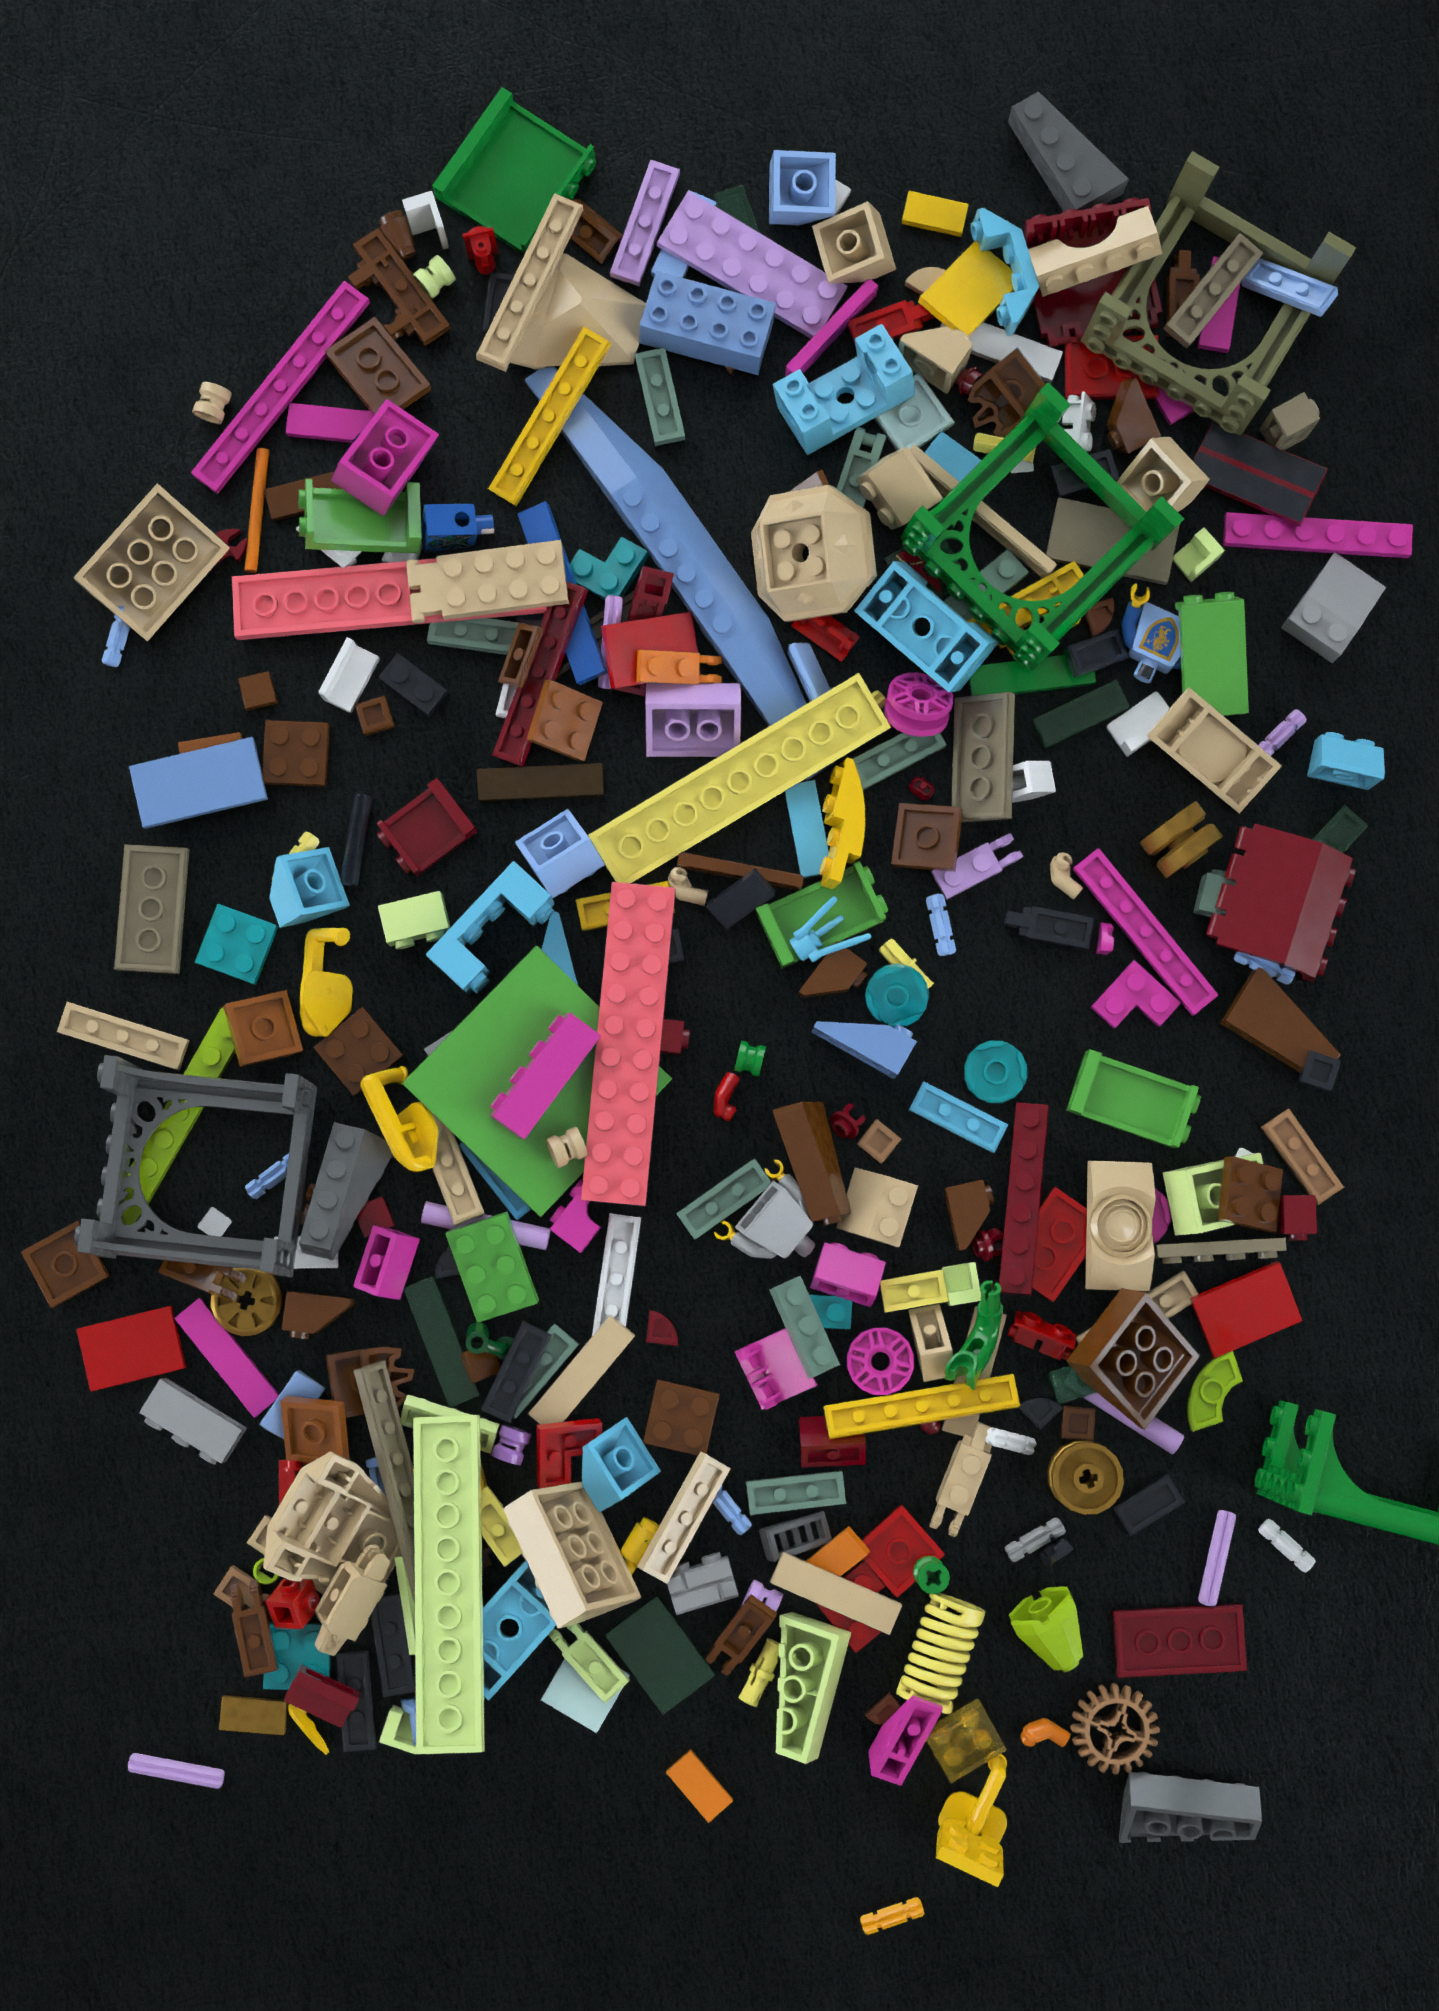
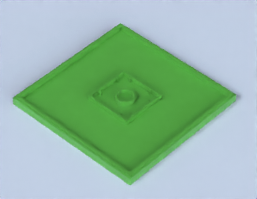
M535 946L402 1084L541 1217L584 1172L585 1158L580 1160L576 1158L571 1159L567 1165L557 1168L548 1150L546 1138L554 1135L560 1137L566 1133V1130L577 1127L586 1146L596 1043L525 1140L520 1139L493 1119L490 1115L494 1110L490 1106L500 1092L506 1094L513 1083L509 1080L520 1066L526 1068L532 1059L529 1053L539 1040L545 1042L552 1033L548 1030V1027L557 1015L564 1016L566 1013L571 1012L597 1032L600 1007L538 946ZM660 1066L656 1096L672 1080Z

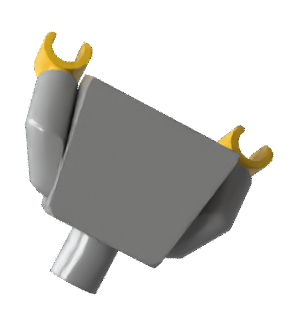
M773 1160L780 1168V1171L777 1174H771L765 1168V1174L773 1182L735 1226L738 1232H735L730 1222L721 1221L722 1224L728 1226V1234L724 1237L715 1231L714 1234L720 1240H731V1245L750 1257L772 1259L779 1255L786 1258L793 1250L800 1256L806 1257L815 1247V1242L806 1235L812 1228L813 1222L809 1219V1213L798 1182L790 1174L785 1175L781 1161Z

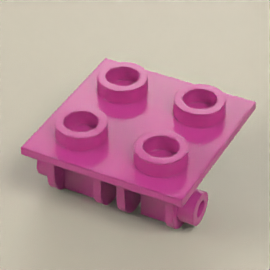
M786 1328L735 1351L762 1410H767L785 1399L817 1386L814 1377L808 1379Z

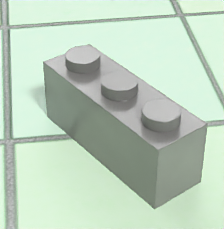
M168 1378L158 1381L139 1412L146 1417L144 1422L159 1431L165 1428L173 1433L171 1438L175 1442L187 1448L189 1445L194 1446L200 1450L199 1456L214 1465L217 1461L224 1463L228 1460L247 1427Z

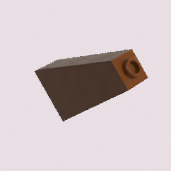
M1260 967L1252 970L1220 1022L1299 1073L1302 1071L1308 1051L1337 1060L1341 1055L1267 972Z
M799 1102L774 1109V1117L811 1222L823 1221L824 1226L842 1222L841 1215L849 1214L851 1211L824 1103Z

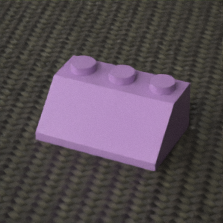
M646 683L647 757H719L740 744V683H699L697 685Z

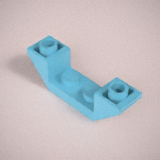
M985 208L977 210L974 221L971 223L973 240L978 241L981 252L1003 247L1004 260L1006 264L1011 265L1013 272L1011 280L1015 292L1004 294L996 311L1000 326H1004L1007 336L1014 334L1033 302L1039 288V283L1022 229Z

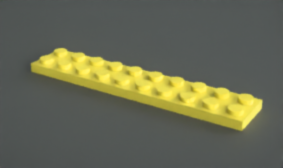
M858 673L588 836L614 880L618 883L630 884L891 728Z

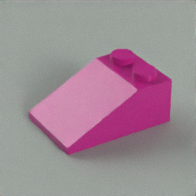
M386 399L339 461L331 481L384 517L435 443L439 434Z

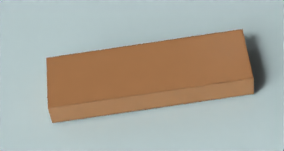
M1286 1109L1261 1126L1307 1194L1316 1195V1205L1321 1204L1344 1188L1290 1109Z

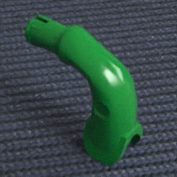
M985 1281L981 1284V1302L977 1307L978 1313L975 1325L960 1351L953 1355L945 1368L946 1380L951 1381L957 1377L966 1376V1385L970 1386L973 1390H975L977 1380L995 1350L1003 1313V1305L1000 1302L1001 1285L996 1282L993 1289V1281Z

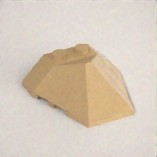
M562 253L510 363L532 369L561 366L583 326L612 343L599 366L634 364L635 354L639 346V325L646 303L568 254Z
M331 1451L302 1467L268 1524L263 1568L291 1581L315 1579L319 1582L329 1583L341 1564L347 1561L356 1563L365 1546L376 1544L382 1550V1554L384 1553L390 1560L389 1568H387V1573L383 1578L386 1582L395 1567L394 1557L401 1556L386 1495L359 1465Z

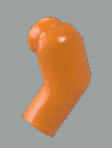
M1042 1718L1025 1725L1020 1738L1023 1744L1029 1747L1046 1739H1050L1059 1746L1064 1747L1071 1733L1049 1719Z

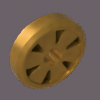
M232 1268L247 1276L245 1282H236L223 1275L219 1286L235 1291L238 1296L236 1301H232L216 1293L214 1295L211 1294L213 1315L217 1322L232 1334L251 1336L262 1333L269 1329L281 1314L283 1307L281 1286L270 1273L253 1269ZM249 1291L252 1293L251 1298H255V1304L249 1305L246 1310L242 1308L244 1303H239L240 1296H245Z

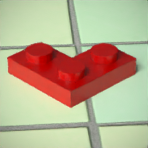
M599 1418L537 1425V1487L539 1489L571 1483V1456L583 1455V1446L602 1434V1422Z
M864 1560L843 1576V1578L877 1593L885 1587ZM816 1603L834 1626L851 1632L848 1644L855 1653L881 1633L875 1628Z

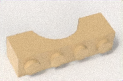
M1148 206L1119 216L1116 227L1111 235L1097 245L1087 248H1074L1065 245L1059 239H1055L1028 249L1043 297L1163 254L1158 232Z

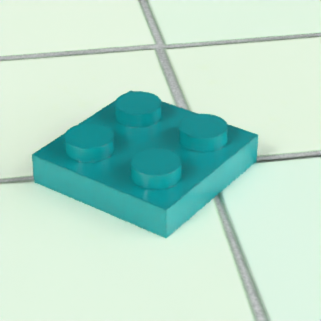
M217 904L195 963L256 985L278 926Z
M269 1622L279 1669L264 1673L263 1689L288 1690L301 1664L330 1677L331 1655L320 1652L314 1645L322 1623L307 1622L303 1629L275 1628L274 1623Z

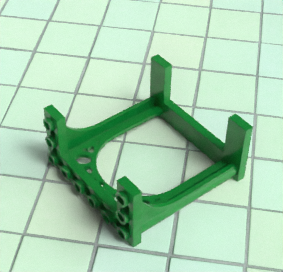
M1049 382L1039 390L1021 418L1022 421L930 512L922 505L913 514L900 537L903 541L902 546L913 557L917 555L925 563L924 568L933 578H940L948 586L946 588L948 593L955 600H962L970 608V615L978 623L982 624L984 622L992 630V637L1000 645H1007L1014 652V659L1022 667H1029L1032 671L1060 644L1058 641L1150 549L1153 551L1184 520L1162 496L1146 512L1058 424L1071 404ZM1043 440L1131 529L1069 590L1050 599L1026 601L1003 594L989 584L981 575L971 554L969 532L973 515L980 502ZM956 522H960L963 528L961 532L947 530L950 526L954 529ZM945 539H955L961 543L962 550L956 554H947L941 550L940 543ZM963 560L967 565V569L962 571L961 566L954 562ZM983 584L986 587V591L983 592L978 585ZM1001 603H1005L1010 607L1011 611L1008 616L1003 608H999ZM1021 608L1027 609L1031 615V625L1027 630L1020 629L1016 624V613ZM1039 608H1044L1049 612L1041 617L1044 619L1042 623H1039L1040 616L1037 611Z
M1279 1400L1278 1406L1273 1407L1270 1415V1424L1273 1425L1271 1437H1266L1263 1444L1262 1455L1266 1456L1263 1469H1258L1255 1477V1487L1258 1488V1495L1308 1515L1317 1512L1439 1545V1508L1438 1512L1365 1493L1347 1476L1338 1460L1333 1443V1426L1336 1414L1315 1409L1314 1416L1310 1415L1306 1422L1305 1435H1308L1306 1449L1302 1448L1299 1450L1293 1431L1299 1405Z

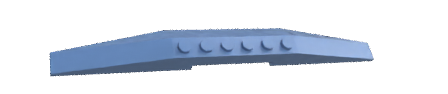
M555 366L539 369L525 379V382L539 401L558 371ZM582 394L560 432L627 527L632 529L643 547L648 551L658 568L674 573L672 588L689 612H692V616L700 626L701 632L718 656H722L723 663L737 683H740V687L768 727L806 705L807 703L768 616L664 469L588 397ZM831 764L827 765L826 767L807 777L806 781H808L809 779H811L812 777L826 769Z

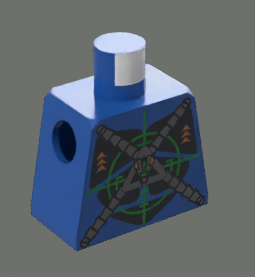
M474 504L424 505L421 518L424 552L474 546L478 534L494 533L492 514L475 516Z

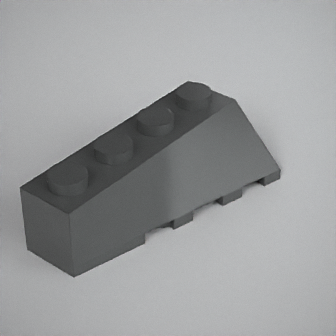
M333 1123L299 1240L303 1254L334 1260L351 1231L355 1219L366 1205L370 1193L385 1172V1167L390 1159L393 1158L386 1140L365 1129Z
M1129 1772L1123 1792L1119 1843H1131V1837H1147V1842H1161V1836H1180L1181 1841H1194V1839L1202 1835H1210L1212 1841L1255 1840L1262 1823L1259 1787L1247 1786L1242 1783L1214 1782L1208 1779L1195 1780L1180 1776Z

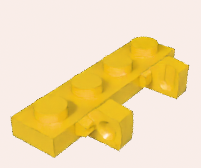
M1073 561L1011 597L1026 601L1050 599L1069 590L1084 575L1077 563ZM1005 603L999 605V608H1003L1008 616L1011 611L1010 607ZM1044 608L1037 610L1040 618L1049 613ZM1019 609L1015 619L1017 626L1023 630V627L1031 623V615L1027 609ZM974 618L967 621L976 622L991 635L992 630L984 622L982 624L978 623ZM998 643L1000 649L1006 646L1013 656L1014 652L1007 645L1002 646Z

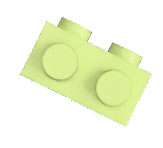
M440 891L378 906L386 943L389 946L395 945L396 949L412 947L415 945V940L426 938L427 942L440 940L451 928L444 897Z

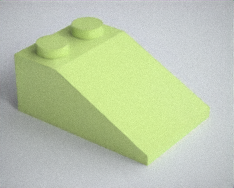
M1261 1153L1238 1157L1263 1164ZM1224 1160L1163 1172L1175 1235L1199 1234L1235 1225L1217 1220Z

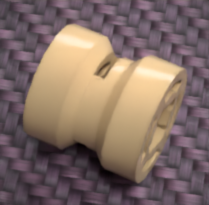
M203 382L199 390L201 394L200 400L195 403L192 413L208 422L221 424L225 415L223 411L224 406L229 403L232 393L220 385Z
M577 1127L566 1130V1133L560 1137L554 1135L546 1138L548 1150L557 1168L567 1165L571 1159L576 1158L580 1160L588 1155L585 1143Z

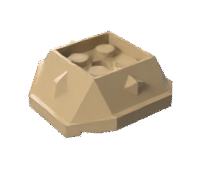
M831 485L770 495L751 532L758 596L787 622L847 613L865 588L869 587L877 577L870 513ZM807 546L809 549V556L804 561L802 553L804 548Z

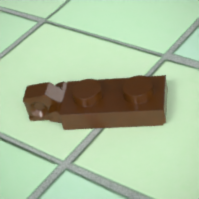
M1179 250L1173 256V267L1168 268L1166 276V324L1200 282V274H1197L1196 269L1191 268V251ZM1166 332L1167 337H1172L1168 332Z

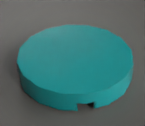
M898 963L886 965L874 973L868 982L865 997L868 1009L877 1020L888 1023L889 1026L893 1027L896 1024L908 1026L919 1020L927 1008L929 990L927 982L921 973L911 966Z
M987 1041L978 1045L968 1055L964 1065V1080L969 1091L978 1099L987 1103H1003L1013 1099L1022 1090L1027 1079V1064L1022 1053L1004 1041Z

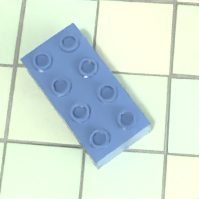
M656 271L639 325V343L659 349L665 347L666 351L758 375L774 323L776 303Z

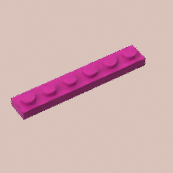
M1227 512L1224 516L1223 546L1409 558L1412 555L1413 525L1304 518L1299 527L1273 515Z
M1099 848L1073 868L1078 877L1192 1016L1218 996L1213 987Z

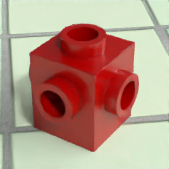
M284 1578L265 1602L275 1628L303 1629L315 1614L320 1598L312 1579L291 1581Z

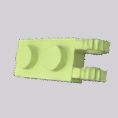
M579 1624L567 1626L577 1637L570 1646L562 1634L553 1628L548 1634L549 1637L560 1648L562 1656L604 1703L629 1682L630 1679L594 1638L587 1631H583Z

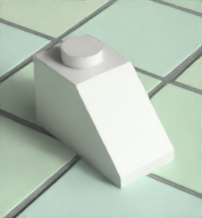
M1025 761L1013 765L1012 803L1031 800L1056 792L1050 761Z

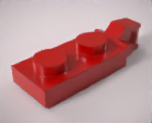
M906 300L849 320L847 326L854 345L855 338L880 324H883L892 340L901 338L903 334L914 333L922 329L921 323L933 319L934 315L922 305L915 306L913 301L906 303Z

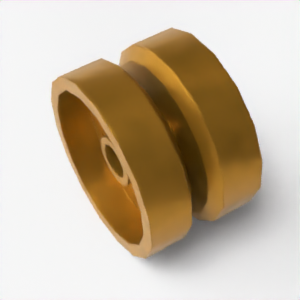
M1197 801L1176 814L1140 842L1149 856L1158 854L1166 847L1169 848L1170 852L1157 863V867L1165 878H1168L1182 867L1184 869L1206 854L1208 852L1207 849L1223 837L1214 824H1207L1196 833L1193 831L1192 828L1204 820L1206 815Z
M1075 1440L1061 1446L1051 1457L1047 1469L1048 1485L1054 1497L1070 1510L1084 1515L1098 1514L1109 1509L1120 1497L1124 1485L1123 1469L1117 1457L1106 1447L1088 1440ZM1084 1470L1089 1472V1479L1086 1482L1079 1481V1477L1084 1476L1082 1473Z

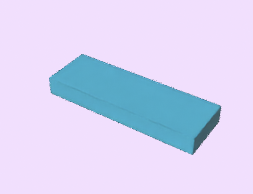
M815 780L797 783L785 791L800 875L804 878L819 876L821 863L824 857H828L829 854Z
M924 1081L909 1108V1111L991 1153H995L1008 1127V1124Z

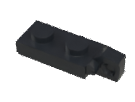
M1032 906L1031 908L1024 907L1022 913L1007 911L1003 926L1019 929L1018 935L1026 937V939L1088 950L1094 918Z

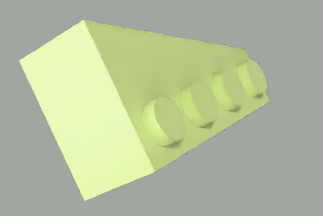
M789 1612L780 1615L779 1627H781L779 1658H781L780 1677L778 1678L780 1696L779 1709H777L776 1753L807 1764L819 1757L851 1632L795 1612Z

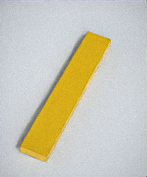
M583 326L488 488L489 490L513 505H518L611 347L612 343Z
M1014 1374L977 1380L975 1390L966 1385V1382L827 1405L824 1406L829 1439L1012 1409L1019 1407L1020 1402Z

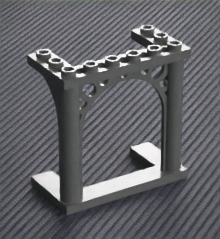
M104 1055V1063H100L98 1067L97 1079L101 1083L100 1088L117 1095V1101L112 1104L110 1111L113 1129L112 1135L109 1134L106 1140V1153L109 1154L108 1165L103 1168L101 1175L104 1194L97 1204V1217H100V1221L81 1219V1225L77 1226L74 1235L77 1252L116 1259L117 1255L253 1269L278 1276L293 1277L317 1086L300 1075L287 1073L284 1085L152 1072L142 1070V1068L118 1056ZM157 1098H163L164 1103L172 1101L170 1108L163 1110V1106ZM146 1101L154 1107L156 1115L153 1121L145 1122L140 1118L137 1111L139 1103ZM203 1106L294 1115L278 1239L264 1238V1241L192 1234L179 1231L163 1222L148 1205L140 1183L141 1157L149 1138L158 1126L180 1111ZM135 1123L143 1128L142 1135L139 1138H134L133 1136L134 1133H137ZM130 1158L135 1159L133 1167H129ZM131 1187L134 1190L133 1198L124 1201L128 1195L126 1189ZM137 1205L141 1207L142 1215L140 1219L132 1225H125L122 1221L124 1212L132 1206ZM148 1220L154 1223V1231L145 1228V1232H139L147 1224ZM163 1230L167 1232L168 1235L162 1234Z

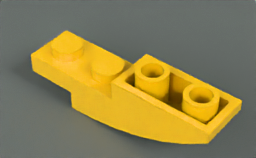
M846 758L839 766L835 765L830 776V783L833 784L831 795H827L822 812L826 813L824 824L833 827L827 838V845L830 846L828 857H824L819 870V874L823 875L820 886L830 889L835 888L842 882L846 862L852 864L861 857L864 842L865 804L863 789L854 760Z

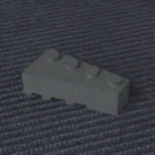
M1037 92L1012 106L1008 123L1063 211L1068 209H1077L1078 211L1091 209L1097 204H1107L1124 194L1129 179L1042 94Z

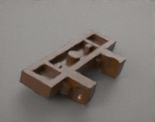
M379 228L353 244V248L361 258V261L357 264L359 269L348 276L349 283L356 290H359L362 286H369L371 283L375 287L380 285L397 308L395 310L397 315L395 321L390 325L384 324L385 330L394 340L405 333L409 337L416 333L424 346L450 330V324Z

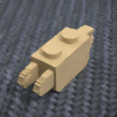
M977 1421L972 1436L964 1434L962 1441H958L936 1496L937 1506L929 1527L937 1529L940 1526L947 1507L956 1511L949 1525L948 1535L957 1536L964 1516L969 1515L992 1456L990 1454L992 1445L987 1444L985 1441L988 1435L987 1430L991 1428L990 1426Z
M376 1544L365 1546L356 1563L347 1561L339 1566L315 1611L317 1618L322 1623V1627L314 1645L320 1652L335 1656L347 1639L356 1641L360 1632L366 1627L368 1618L377 1602L383 1597L387 1586L383 1578L387 1573V1568H389L390 1560L384 1553L382 1554V1550Z

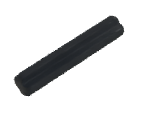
M355 794L353 799L340 880L346 886H357L359 882L372 800L366 794Z

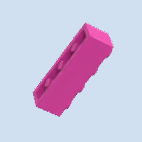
M571 1012L566 1013L564 1016L557 1015L548 1027V1030L552 1033L545 1042L539 1040L529 1053V1056L532 1057L526 1068L520 1066L509 1080L513 1083L506 1094L500 1092L490 1106L494 1110L490 1116L520 1139L525 1140L601 1037L600 1034Z

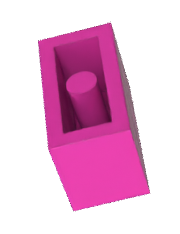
M373 1225L353 1287L375 1296L400 1300L420 1239L398 1230Z
M824 1243L810 1288L871 1307L876 1298L886 1262L879 1260L877 1256L871 1253L859 1254L850 1251L846 1246L839 1243Z

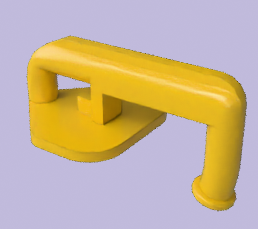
M346 928L311 929L306 935L300 991V1017L303 1029L308 1035L315 1037L328 1036L351 1011L353 988L349 978L342 974L322 971L325 942H335L338 946L347 944L350 939V932Z
M400 1066L399 1068L387 1069L363 1077L360 1085L393 1156L406 1169L414 1172L433 1168L436 1164L438 1127L430 1110L421 1102H415L397 1115L383 1085L396 1082L403 1085L402 1082L408 1077L406 1067Z

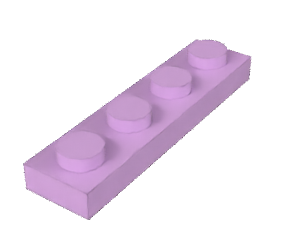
M650 160L611 268L610 277L640 287L678 181L680 169Z

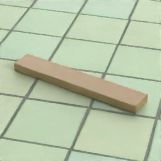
M554 193L476 354L477 360L506 372L583 212V205Z
M915 444L909 449L936 489L943 496H946L959 483L958 480ZM983 501L980 502L972 518L975 523L1006 549H1009L1042 579L1053 573L1057 566L1053 560Z

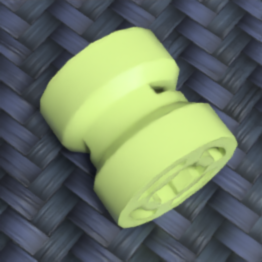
M438 255L429 261V266L425 269L420 268L413 274L430 299L436 297L444 285L449 286L456 281L451 269Z

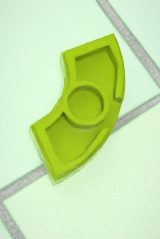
M1233 1351L1211 1360L1196 1377L1190 1390L1187 1406L1188 1422L1192 1432L1223 1422L1221 1409L1224 1398L1233 1386L1243 1381Z

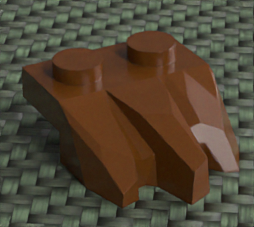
M1018 347L973 384L968 398L969 402L981 403L983 406L973 417L975 428L989 422H995L997 426L993 433L998 437L1008 435L1022 421L1021 418L1037 393L1046 385Z
M374 1347L326 1355L332 1400L344 1402L346 1418L365 1414L353 1370L378 1361L386 1362L397 1408L406 1400V1395L398 1391L397 1385L411 1381L415 1369L397 1368L394 1365V1361L401 1357V1348Z

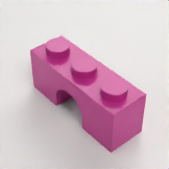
M582 1180L570 1192L569 1195L573 1200L566 1208L561 1205L550 1219L554 1223L550 1230L580 1253L584 1251L601 1228L588 1215L589 1201L581 1200Z

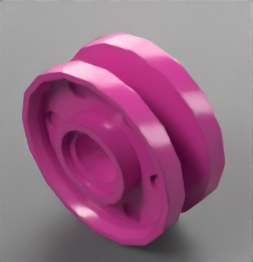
M918 672L904 673L895 677L889 684L884 715L889 724L907 735L918 737L933 736L942 732L948 725L949 712L953 705V693L945 690L928 674Z
M871 1328L861 1332L852 1341L847 1353V1369L852 1380L863 1391L873 1395H889L900 1390L909 1381L914 1369V1354L909 1342L900 1333L888 1328ZM877 1352H884L889 1357V1364L883 1370H876L872 1367L871 1359Z

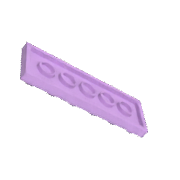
M689 190L657 241V247L727 289L776 303L775 318L810 339L827 323L848 287L843 283H828L825 272Z

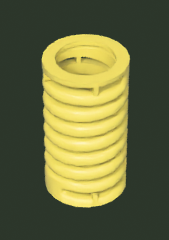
M943 1593L929 1594L931 1601L930 1604L925 1606V1611L950 1624L922 1617L920 1620L922 1626L946 1636L935 1634L922 1628L917 1630L916 1636L944 1649L915 1640L912 1644L914 1650L940 1661L930 1659L915 1652H911L908 1655V1660L937 1673L911 1664L905 1665L904 1672L915 1678L927 1681L938 1688L928 1686L903 1675L896 1694L906 1700L913 1695L936 1703L943 1707L942 1713L951 1714L953 1710L951 1700L955 1699L958 1695L956 1687L962 1684V1677L960 1675L966 1672V1665L964 1663L970 1660V1653L968 1651L974 1648V1641L972 1639L978 1636V1629L976 1627L982 1624L986 1611ZM947 1606L961 1613V1615L946 1611Z

